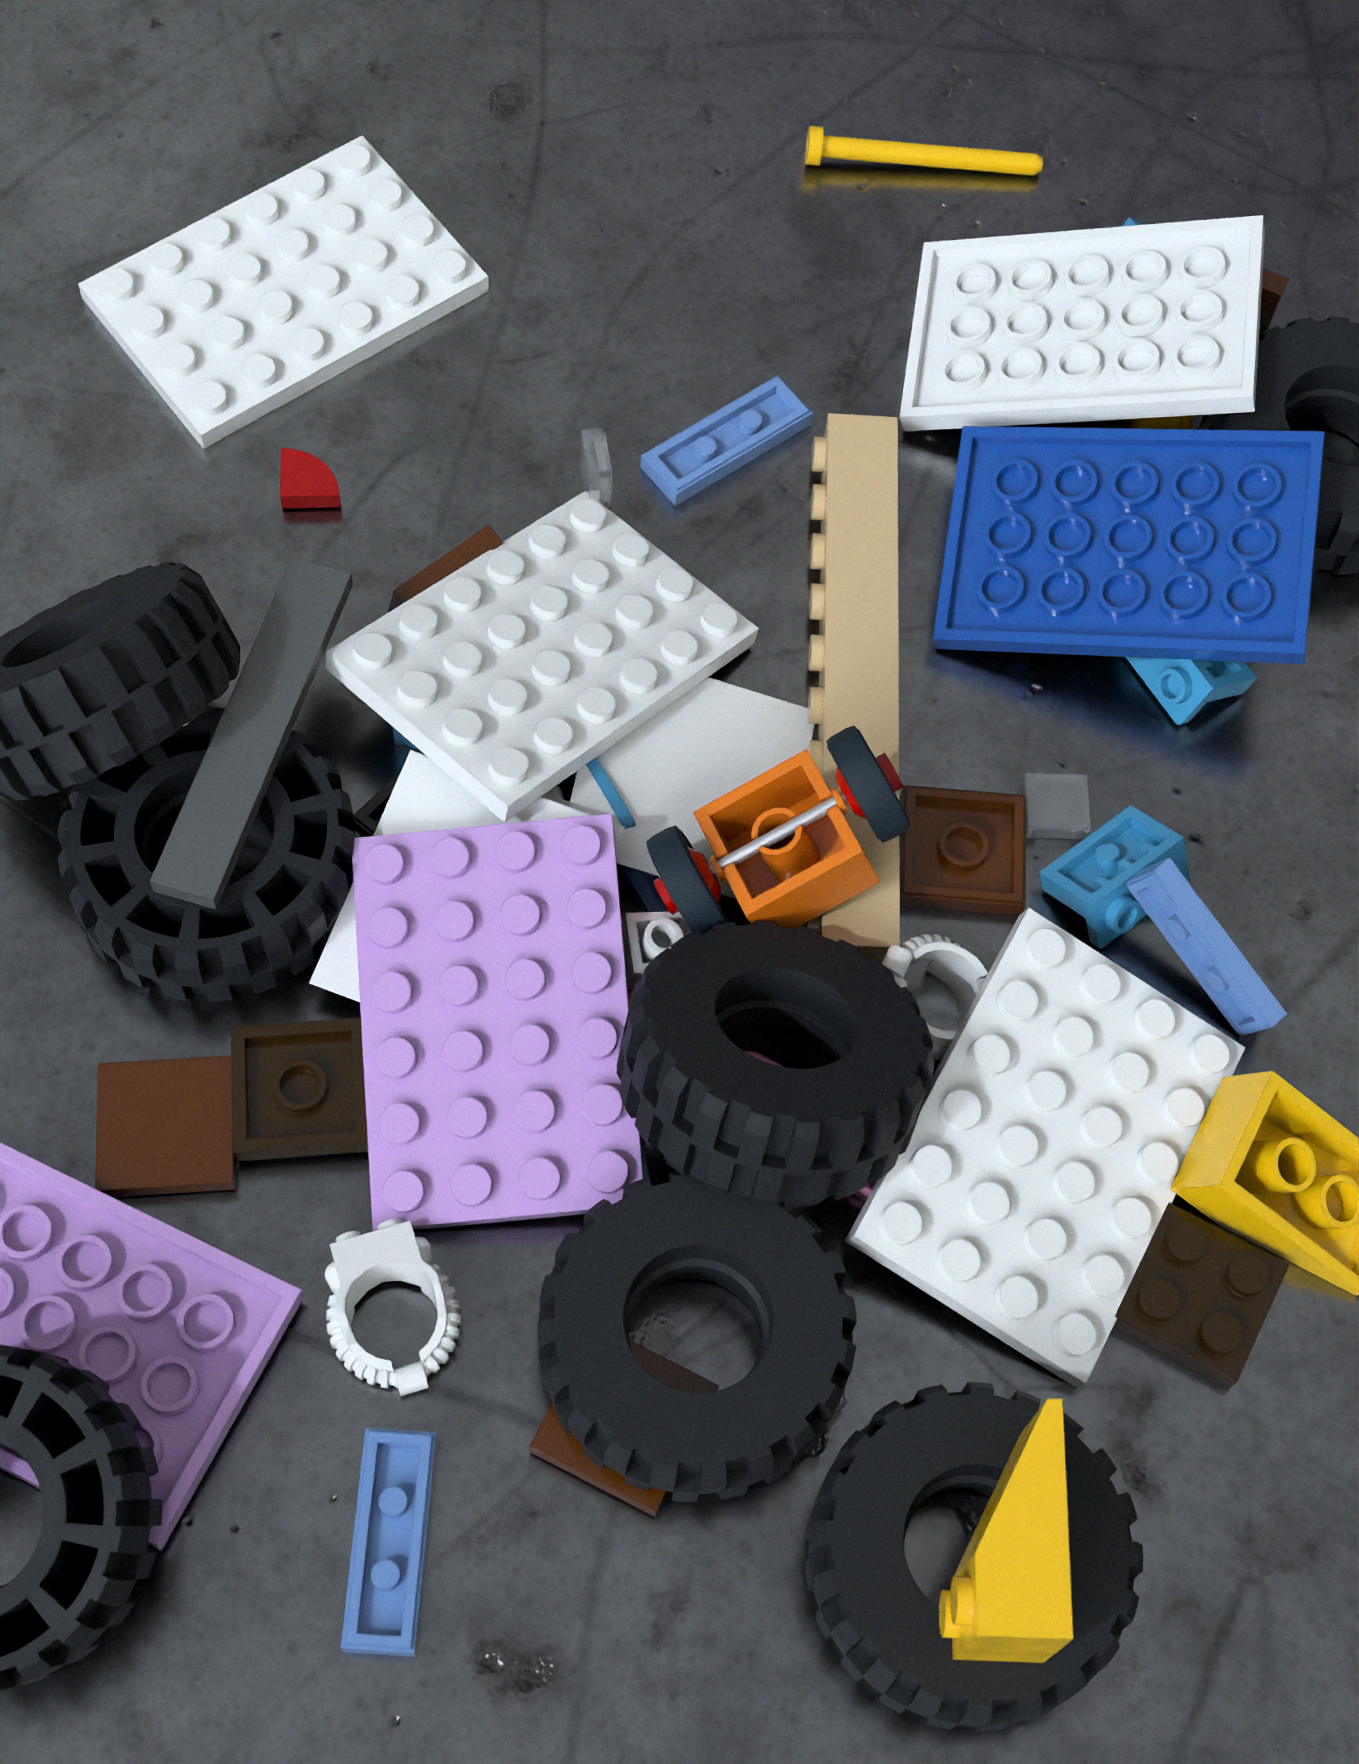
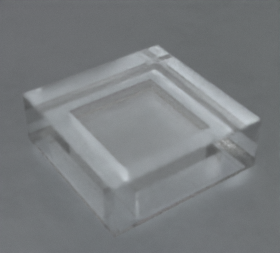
M602 428L581 430V470L584 488L588 492L589 498H595L609 509L612 503L613 475L606 434L602 432Z
M1025 773L1022 781V794L1026 795V838L1085 839L1091 830L1087 775Z

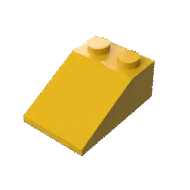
M1274 1071L1222 1077L1170 1189L1217 1225L1353 1295H1359V1138Z
M1047 1398L1020 1434L952 1578L951 1590L941 1591L939 1602L940 1633L942 1638H952L953 1660L1044 1663L1073 1640L1063 1399Z

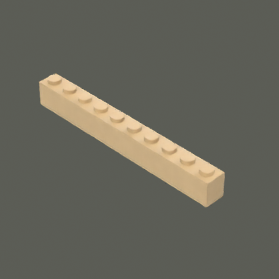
M828 413L824 437L814 436L811 470L822 472V485L813 484L811 520H821V534L812 533L810 569H820V584H811L809 619L820 620V635L811 634L809 644L808 668L809 671H819V687H810L808 723L819 724L818 741L809 740L808 751L830 790L836 787L839 793L841 789L835 780L837 765L827 749L826 741L836 733L854 725L860 730L873 755L877 757L885 752L899 776L898 417ZM898 790V791L895 792V794H896V796H897V798H898V800H899V790ZM847 803L845 805L849 812L845 814V817L881 882L805 923V927L817 930L819 935L836 942L840 939L859 948L860 954L872 962L878 960L882 963L890 946H900L899 836L882 843L880 839H877L869 822L855 815Z

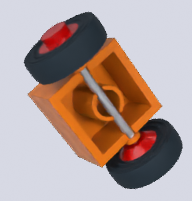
M854 725L836 733L826 741L827 749L837 765L835 780L841 789L840 793L836 787L830 790L809 751L805 749L694 811L693 814L714 855L709 857L711 864H709L702 853L694 850L685 834L676 825L668 827L646 841L651 860L660 876L654 880V884L669 912L672 915L680 912L692 932L698 931L700 934L708 932L717 924L730 922V916L720 897L722 887L717 878L718 876L722 882L728 881L745 916L752 925L755 921L777 922V926L796 929L798 925L802 926L880 883L879 877L845 817V814L849 812L845 804L848 803L855 815L869 822L877 839H880L882 843L899 836L911 827L909 824L910 820L895 794L896 791L904 786L886 753L884 752L875 757L860 730Z

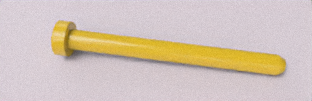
M809 125L806 139V165L819 166L821 158L1031 176L1041 173L1043 167V158L1036 153L823 135V127Z

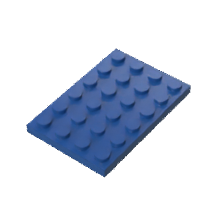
M963 426L933 634L936 649L1305 664L1325 431Z

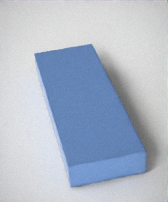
M777 375L642 454L641 468L672 504L677 506L811 426L813 412Z
M1170 857L1141 869L1125 882L1127 884L1126 887L1238 1035L1242 1036L1272 1028L1287 1015L1286 1011Z
M365 1428L341 1641L342 1652L416 1657L437 1445L436 1432Z

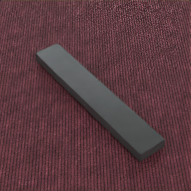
M291 557L150 879L153 892L217 910L353 587L352 573Z

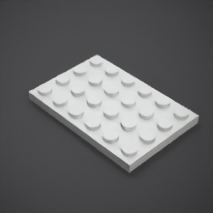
M363 136L78 283L82 299L203 449L489 291L488 275Z
M1263 215L924 242L899 416L903 430L921 431L957 429L963 426L993 427L1255 412L1265 239Z
M586 491L506 539L501 546L485 552L326 652L325 669L504 823L753 646L759 630L757 626Z
M1028 908L1017 918L935 1071L908 1148L904 1153L899 1154L896 1165L886 1175L877 1180L845 1241L1073 1387L1084 1385L1087 1383L1117 1320L1114 1316L1168 1203L1172 1204L1176 1193L1170 1189V1186L1222 1077L1233 1075L1246 1047L1031 908Z

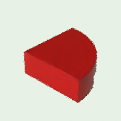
M281 448L280 500L282 508L341 507L337 480L333 472L323 461L301 450Z

